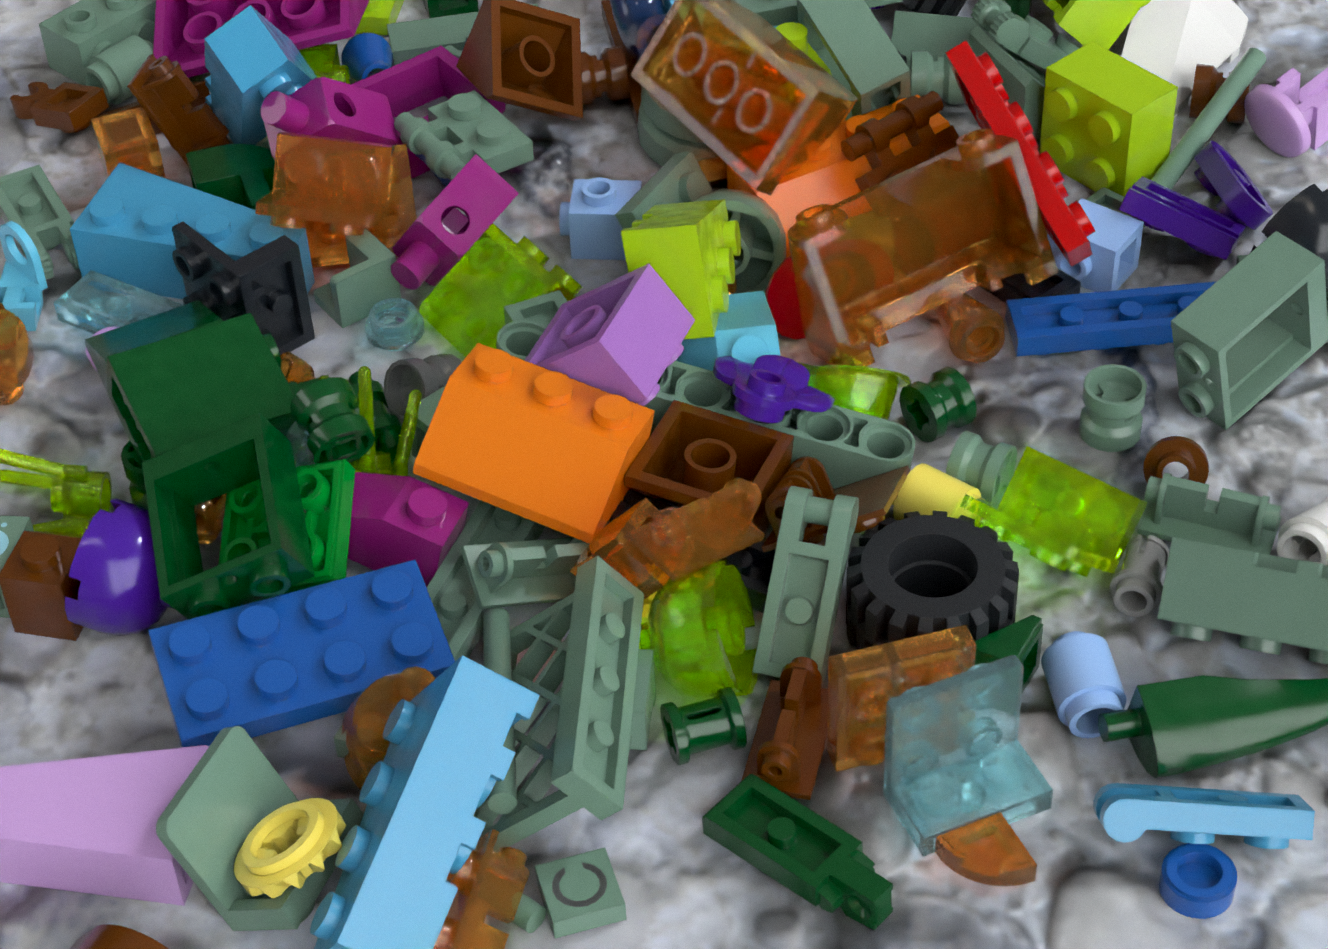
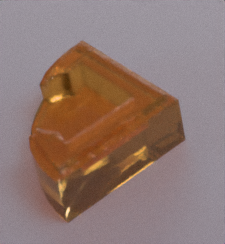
M1001 812L936 836L935 853L946 866L969 880L992 886H1017L1036 881V862Z

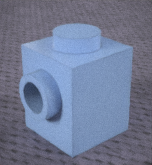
M603 177L574 179L570 202H561L559 213L560 235L570 236L571 259L626 260L621 230L623 229L615 214L642 188V181L610 180Z
M1081 198L1078 202L1095 229L1094 233L1087 236L1093 255L1071 267L1048 234L1046 246L1051 249L1050 264L1080 281L1081 287L1091 291L1118 290L1138 268L1144 222Z

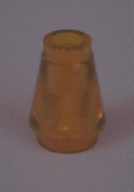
M958 287L946 288L936 296L933 304L934 311L939 319L950 350L957 358L973 363H982L992 359L999 353L1005 341L1004 322L999 313Z

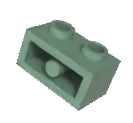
M80 0L39 23L49 67L84 85L81 73L88 66L89 60L128 36H139L154 45L156 0Z

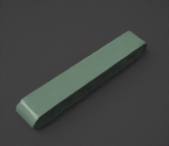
M528 320L508 323L498 331L496 349L503 350L514 357L525 360L548 325ZM674 361L665 369L657 382L660 385L659 392L644 406L655 410L651 434L673 400H677L793 435L791 464L797 458L803 456L816 458L825 467L833 489L907 465L911 470L915 439L913 434L903 425L833 405L831 409L824 412H811L792 408L785 412L783 421L779 423L756 421L743 416L734 409L736 396L732 393V386L717 379L713 371Z

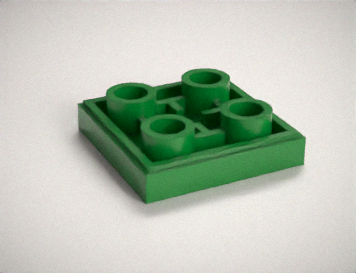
M346 459L296 467L315 576L290 586L283 594L346 578L356 470ZM261 479L227 492L218 565L271 544ZM263 597V598H260V599L255 600V601H253V602L260 601V600H264V599L271 598V597H265V598Z

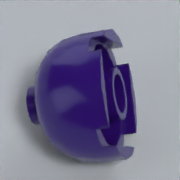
M114 498L110 502L115 511L111 513L100 509L92 518L81 538L69 573L70 578L81 581L78 600L65 596V611L68 621L100 633L124 636L138 634L161 619L167 608L172 607L160 599L148 510Z

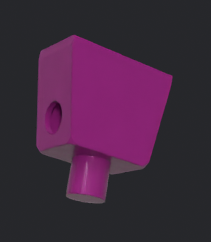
M327 77L314 78L289 96L279 91L271 92L266 96L261 105V117L264 121L271 154L276 163L321 192L400 143L386 95Z
M475 154L392 247L394 254L398 256L391 265L393 277L402 286L410 290L418 289L424 281L429 285L436 286L519 193ZM458 209L462 210L466 214V216H464Z

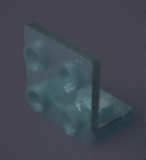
M1010 655L991 663L975 665L966 672L924 687H913L901 695L891 698L886 704L883 795L923 857L1051 809L1053 789L1018 741L1024 666L1016 655Z

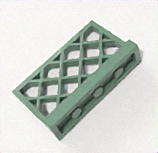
M598 555L577 567L574 593L510 630L512 681L540 695L530 719L526 721L521 719L514 724L515 747L518 743H521L515 753L517 788L540 755L543 758L521 790H517L516 808L508 814H503L497 824L493 825V822L499 814L489 809L488 798L475 810L473 816L486 822L477 846L469 856L477 863L583 807L600 820L623 809L644 593ZM569 630L568 636H567V637L565 638V640L562 642V641H561L562 638L565 636V634H566L567 631ZM529 648L516 666L518 653ZM555 650V651H556L555 654H554L553 657L550 659V661L548 662V664L545 666V668L543 669V671L541 672V674L538 676V678L536 679V681H535V682H532L533 679L535 678V676H536V675L538 674V672L540 671V669H541V668L543 667V665L545 664V662L548 660V658L550 657V655H551V654L553 653V651ZM563 680L562 687L557 692V694H554L555 690L558 688V686ZM549 702L550 704L545 709L543 714L540 716V718L533 726L531 731L528 733V735H524L533 723V721L536 719L538 714L541 712L545 704ZM556 734V740L549 749L546 748ZM552 784L559 789L543 798Z

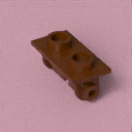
M153 54L149 55L127 87L187 166L186 153L230 144L231 142L227 138L229 130L221 123L207 103L194 108L190 105V102L195 101L200 93L183 72L178 61L171 62L167 56L156 59Z
M807 657L794 658L791 663L783 667L780 681H770L741 779L742 781L749 774L753 773L786 795L805 800H811L839 690L822 688V676L818 671L817 663Z

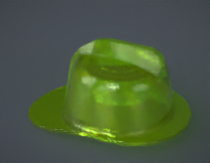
M800 363L809 371L808 386L830 394L835 399L833 405L886 420L890 417L898 388L905 387L911 384L912 381L906 375L880 368L851 365L814 366Z

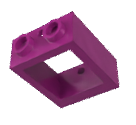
M443 46L436 47L351 84L386 95L393 118L442 96L450 99L454 95L468 93L473 90L479 93L502 115L506 109L505 103L487 99L456 67L459 59ZM428 115L422 117L428 121ZM397 131L400 143L371 160L370 163L393 183L399 185L430 171V169L402 143L401 134Z

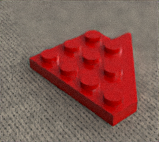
M967 40L945 52L965 104L993 148L998 163L1072 267L1093 255L1089 240L1087 239V236L1095 232L1092 223L1077 200L1068 206L1065 203L1064 199L1069 195L1062 184L1064 179L1047 150L1039 154L1037 150L1039 146L1032 134L1034 130L1017 101L1011 104L1008 103L1009 97L1002 85L1004 81L988 53L984 52L976 57Z

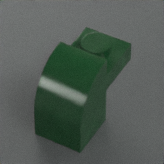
M226 144L186 153L190 178L194 189L287 221L286 210L292 208L285 168L276 163L272 157L271 150L251 144Z

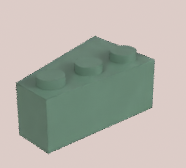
M1172 537L1157 619L1172 621L1171 635L1211 642L1214 629L1240 634V648L1280 655L1282 643L1310 648L1308 661L1328 665V565Z

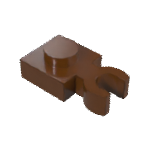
M31 82L28 84L31 95H13L10 97L17 118L24 120L34 119L36 126L59 129L64 133H75L86 129L91 124L93 118L109 107L103 88L64 82L55 89L49 88L44 82Z

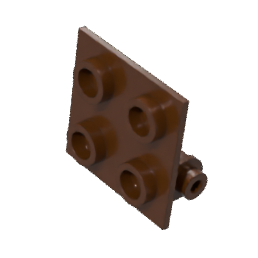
M810 456L797 458L766 500L765 511L773 530L762 545L763 552L776 549L784 504L790 486L812 489L814 497L834 500L837 494L858 497L859 512L853 533L855 534L869 530L885 520V515L893 501L898 497L897 494L910 472L909 466L907 465L833 489L825 467L819 460ZM808 523L805 528L803 542L820 543L825 538L824 534L827 533L828 526Z

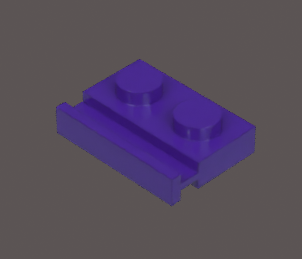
M1143 176L1133 184L1132 188L1128 189L1119 210L1132 215L1133 218L1143 221L1144 226L1161 232L1165 231L1184 240L1191 248L1203 254L1219 257L1227 260L1228 256L1235 249L1246 228V225Z

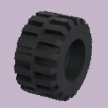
M918 511L904 513V519L897 521L890 517L879 522L878 531L867 530L859 537V547H852L846 574V635L849 644L856 646V656L864 665L875 663L874 673L885 679L892 676L899 677L900 685L915 688L917 683L929 684L930 690L945 689V683L955 682L959 687L963 686L966 649L969 645L986 635L1015 623L1019 568L1018 562L1013 561V551L1008 543L997 542L998 533L990 527H976L975 519L961 515L958 519L947 517V512L933 511V515H920Z

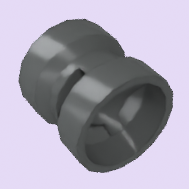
M453 354L431 355L423 360L409 358L392 363L386 371L384 378V396L391 412L400 420L407 421L406 409L444 387L451 374L461 364V360Z

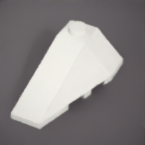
M1151 0L1147 5L1141 7L1131 20L1121 57L1178 87L1175 118L1189 103V95L1193 90L1196 65H1213L1217 69L1224 61L1231 63L1239 55L1249 18L1233 0Z

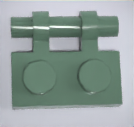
M475 90L454 95L447 101L427 108L428 121L421 117L415 118L409 112H403L397 116L394 122V127L401 134L402 143L414 154H423L426 157L427 166L439 178L452 180L475 154L498 174L534 160L533 141Z

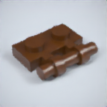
M930 91L920 98L910 96L897 103L895 112L880 120L871 118L855 128L854 135L841 142V150L849 161H854L865 155L873 169L855 179L873 212H885L887 207L896 200L920 196L946 187L963 178H974L979 175L975 164L953 125L936 134L933 132L929 124L930 117L944 109L943 101L937 92ZM905 133L912 148L895 157L889 147L890 140Z

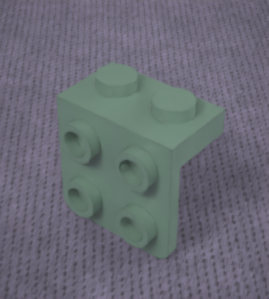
M240 726L225 727L218 733L157 820L156 833L160 841L233 931L295 930L313 911L315 900L336 868L335 860L337 853L327 857L323 862L325 870L323 872H314L308 876L302 888L299 889L291 885L281 896L273 899L266 894L252 897L239 883L234 874V863L248 834L271 812L289 803L299 801L246 730ZM352 798L329 800L335 805L347 825L339 837L341 844L354 825H360L363 817V812Z

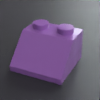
M649 263L563 303L525 361L551 371L563 373L571 379L610 394L620 395L631 402L645 406L659 392L660 385L657 382L665 369L682 354L684 346L681 343L695 319Z

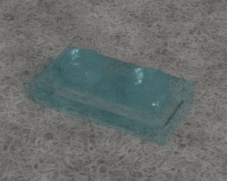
M92 270L54 302L58 321L92 334L107 327H121L182 306L179 302Z

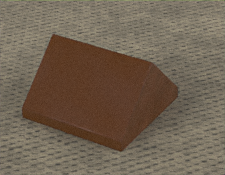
M483 0L456 67L487 99L576 122L583 118L580 19L516 0Z

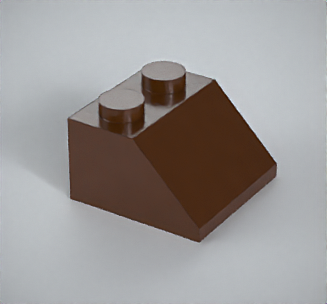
M673 400L625 474L624 486L646 496L765 533L770 525L765 511V503L783 475L788 472L791 465L794 436Z

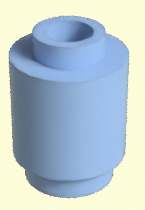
M1073 631L1059 636L1045 650L1041 658V665L1059 720L1068 726L1071 733L1077 737H1100L1098 729L1099 714L1121 711L1124 709L1127 701L1107 641L1096 634Z

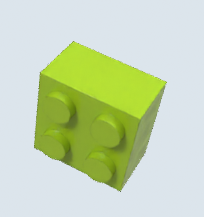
M1091 41L1046 67L1039 154L1047 150L1060 172L1089 189L1097 192L1105 187L1125 197L1128 189L1132 188L1133 184L1142 176L1151 180L1170 154L1178 87Z

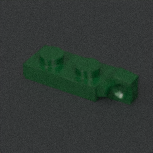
M753 773L745 777L702 817L703 834L814 906L819 905L821 909L833 913L840 906L846 916L872 930H875L893 912L891 895L893 883L875 873L873 868L875 863L863 853L862 841Z

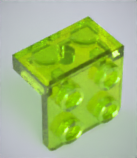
M492 223L420 305L419 312L425 320L466 357L477 343L496 349L498 331L505 325L504 306L558 290L561 291L568 302L576 298L577 293L583 287L557 264L548 272L543 266L550 258L528 238L523 236L516 244Z
M1027 446L1000 504L965 494L960 506L977 515L975 518L976 527H990L998 533L999 540L1007 543L1012 541L1031 549L1029 555L1063 571L1068 569L1088 577L1091 568L1114 574L1148 502Z

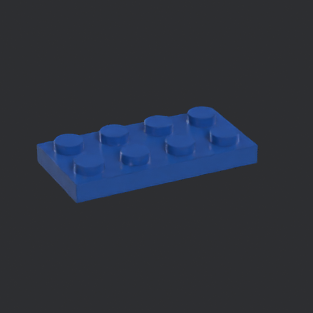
M416 559L148 630L151 647L181 747L210 746L218 733L225 727L240 726L253 738L422 691L455 662Z

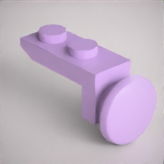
M1292 67L1276 80L1275 87L1268 84H1258L1247 94L1245 98V113L1248 122L1258 138L1269 149L1281 156L1293 158L1305 153L1309 147L1316 150L1328 141V67L1301 88V73Z

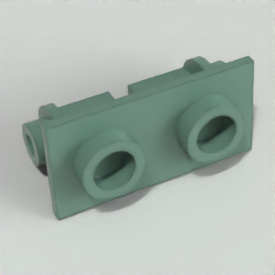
M1164 473L1163 478L1150 476L1144 499L1147 504L1139 523L1137 534L1152 535L1170 542L1172 537L1267 555L1271 554L1282 516H1280L1282 506L1270 504L1269 496L1263 495L1260 497L1222 488L1218 502L1207 499L1209 492L1208 484L1174 477L1169 473Z
M574 537L464 545L460 548L479 609L559 602L574 593L577 567L597 555L604 560V550L599 542H593L591 545Z

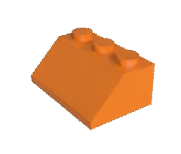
M477 343L447 381L415 459L413 474L592 545L619 503L624 499L627 491L631 489L624 486L625 474L650 437L655 410L631 402L620 395L610 394L571 379L563 373L551 371L514 357L503 350Z

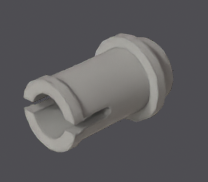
M1137 535L1130 539L1126 546V556L1122 569L1114 575L1110 582L1109 593L1116 608L1128 616H1145L1160 605L1163 590L1161 577L1164 566L1168 562L1169 550L1161 539L1152 535H1148L1143 553H1140L1143 543L1142 535Z

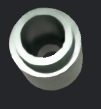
M128 36L89 60L88 66L81 73L83 84L103 88L108 104L122 103L133 96L127 85L147 57L153 54L154 45L139 36Z

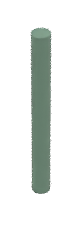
M1249 48L1153 176L1152 181L1168 189H1173L1195 159L1194 156L1201 151L1266 63L1267 58L1261 50Z
M502 607L489 608L483 614L484 667L512 680L510 616L508 611ZM513 725L508 732L503 746L515 752ZM515 755L505 779L500 782L496 781L487 797L489 809L496 814H508L517 806Z

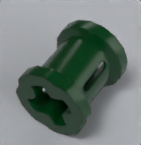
M731 687L718 689L717 695L714 698L677 707L673 702L661 704L660 714L665 740L672 759L677 765L689 763L690 755L725 745H730L733 750L746 747L747 734L738 699Z

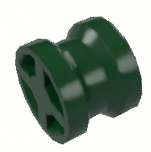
M945 367L932 373L927 383L916 381L903 387L900 392L899 403L906 424L914 435L927 443L943 437L947 427H963L973 422L976 417L977 405L972 389L964 376L951 367Z

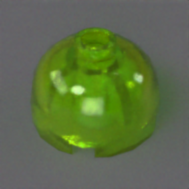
M726 561L696 565L673 574L661 584L649 606L648 622L641 623L640 647L641 649L654 650V662L661 677L680 694L697 700L714 698L717 695L718 689L731 687L736 696L752 694L757 683L758 673L752 672L757 648L745 650V628L755 627L752 606L739 571L734 565L725 566Z

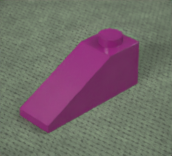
M355 472L348 559L372 570L416 559L427 587L464 528L469 502L411 476Z

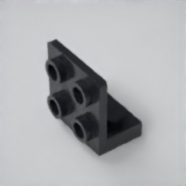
M182 221L172 226L176 250L173 251L172 257L178 272L183 277L187 295L183 298V305L199 300L220 317L222 321L251 313L262 335L269 333L274 338L280 357L315 338L298 244L286 235H283L234 261Z

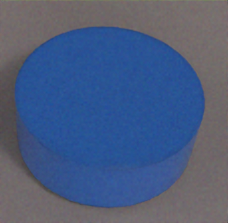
M1183 844L1172 849L1163 860L1159 880L1160 894L1166 904L1181 915L1196 919L1212 918L1225 912L1232 904L1237 884V870L1230 857L1216 847L1207 844Z

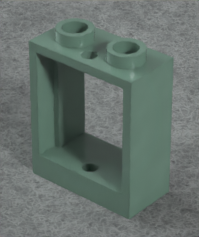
M797 0L798 23L803 24L808 29L809 45L831 71L834 103L845 121L853 116L868 113L895 103L899 99L911 96L910 69L864 0Z
M1275 231L1171 320L1174 345L1173 354L1176 361L1179 386L1178 395L1182 404L1189 412L1199 418L1207 417L1227 430L1328 341L1325 260Z

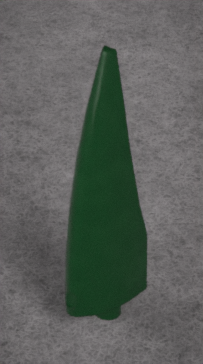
M1201 675L1137 685L1127 710L1099 714L1098 729L1104 742L1129 738L1139 761L1146 772L1154 778L1181 774L1254 754L1307 735L1328 725V678L1239 679Z

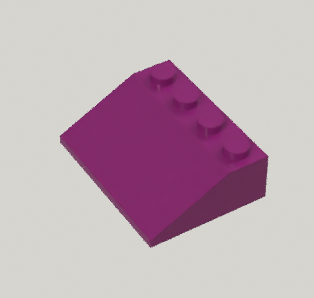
M156 0L153 55L156 59L167 56L171 62L178 61L187 77L208 73L209 71L205 66L204 38L250 5L292 40L298 50L353 37L369 0Z

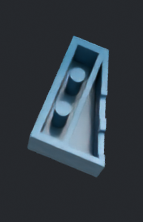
M251 5L204 38L205 66L211 74L205 78V85L211 92L210 95L205 97V103L209 105L221 123L229 130L228 136L233 144L255 145L267 136L264 121L261 117V105L268 94L279 91L289 96L314 78H317L292 40Z

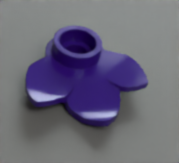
M775 354L762 355L756 359L754 364L740 361L731 356L715 359L713 366L715 377L732 386V393L736 396L734 409L750 419L765 423H779L783 421L785 412L792 408L811 412H824L831 409L835 399L830 394L808 386L810 378L808 369L793 359Z

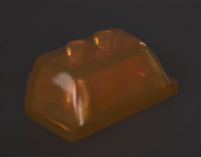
M675 0L630 74L755 190L768 195H772L783 176L799 170L821 149L840 127L859 100L765 19L733 0Z

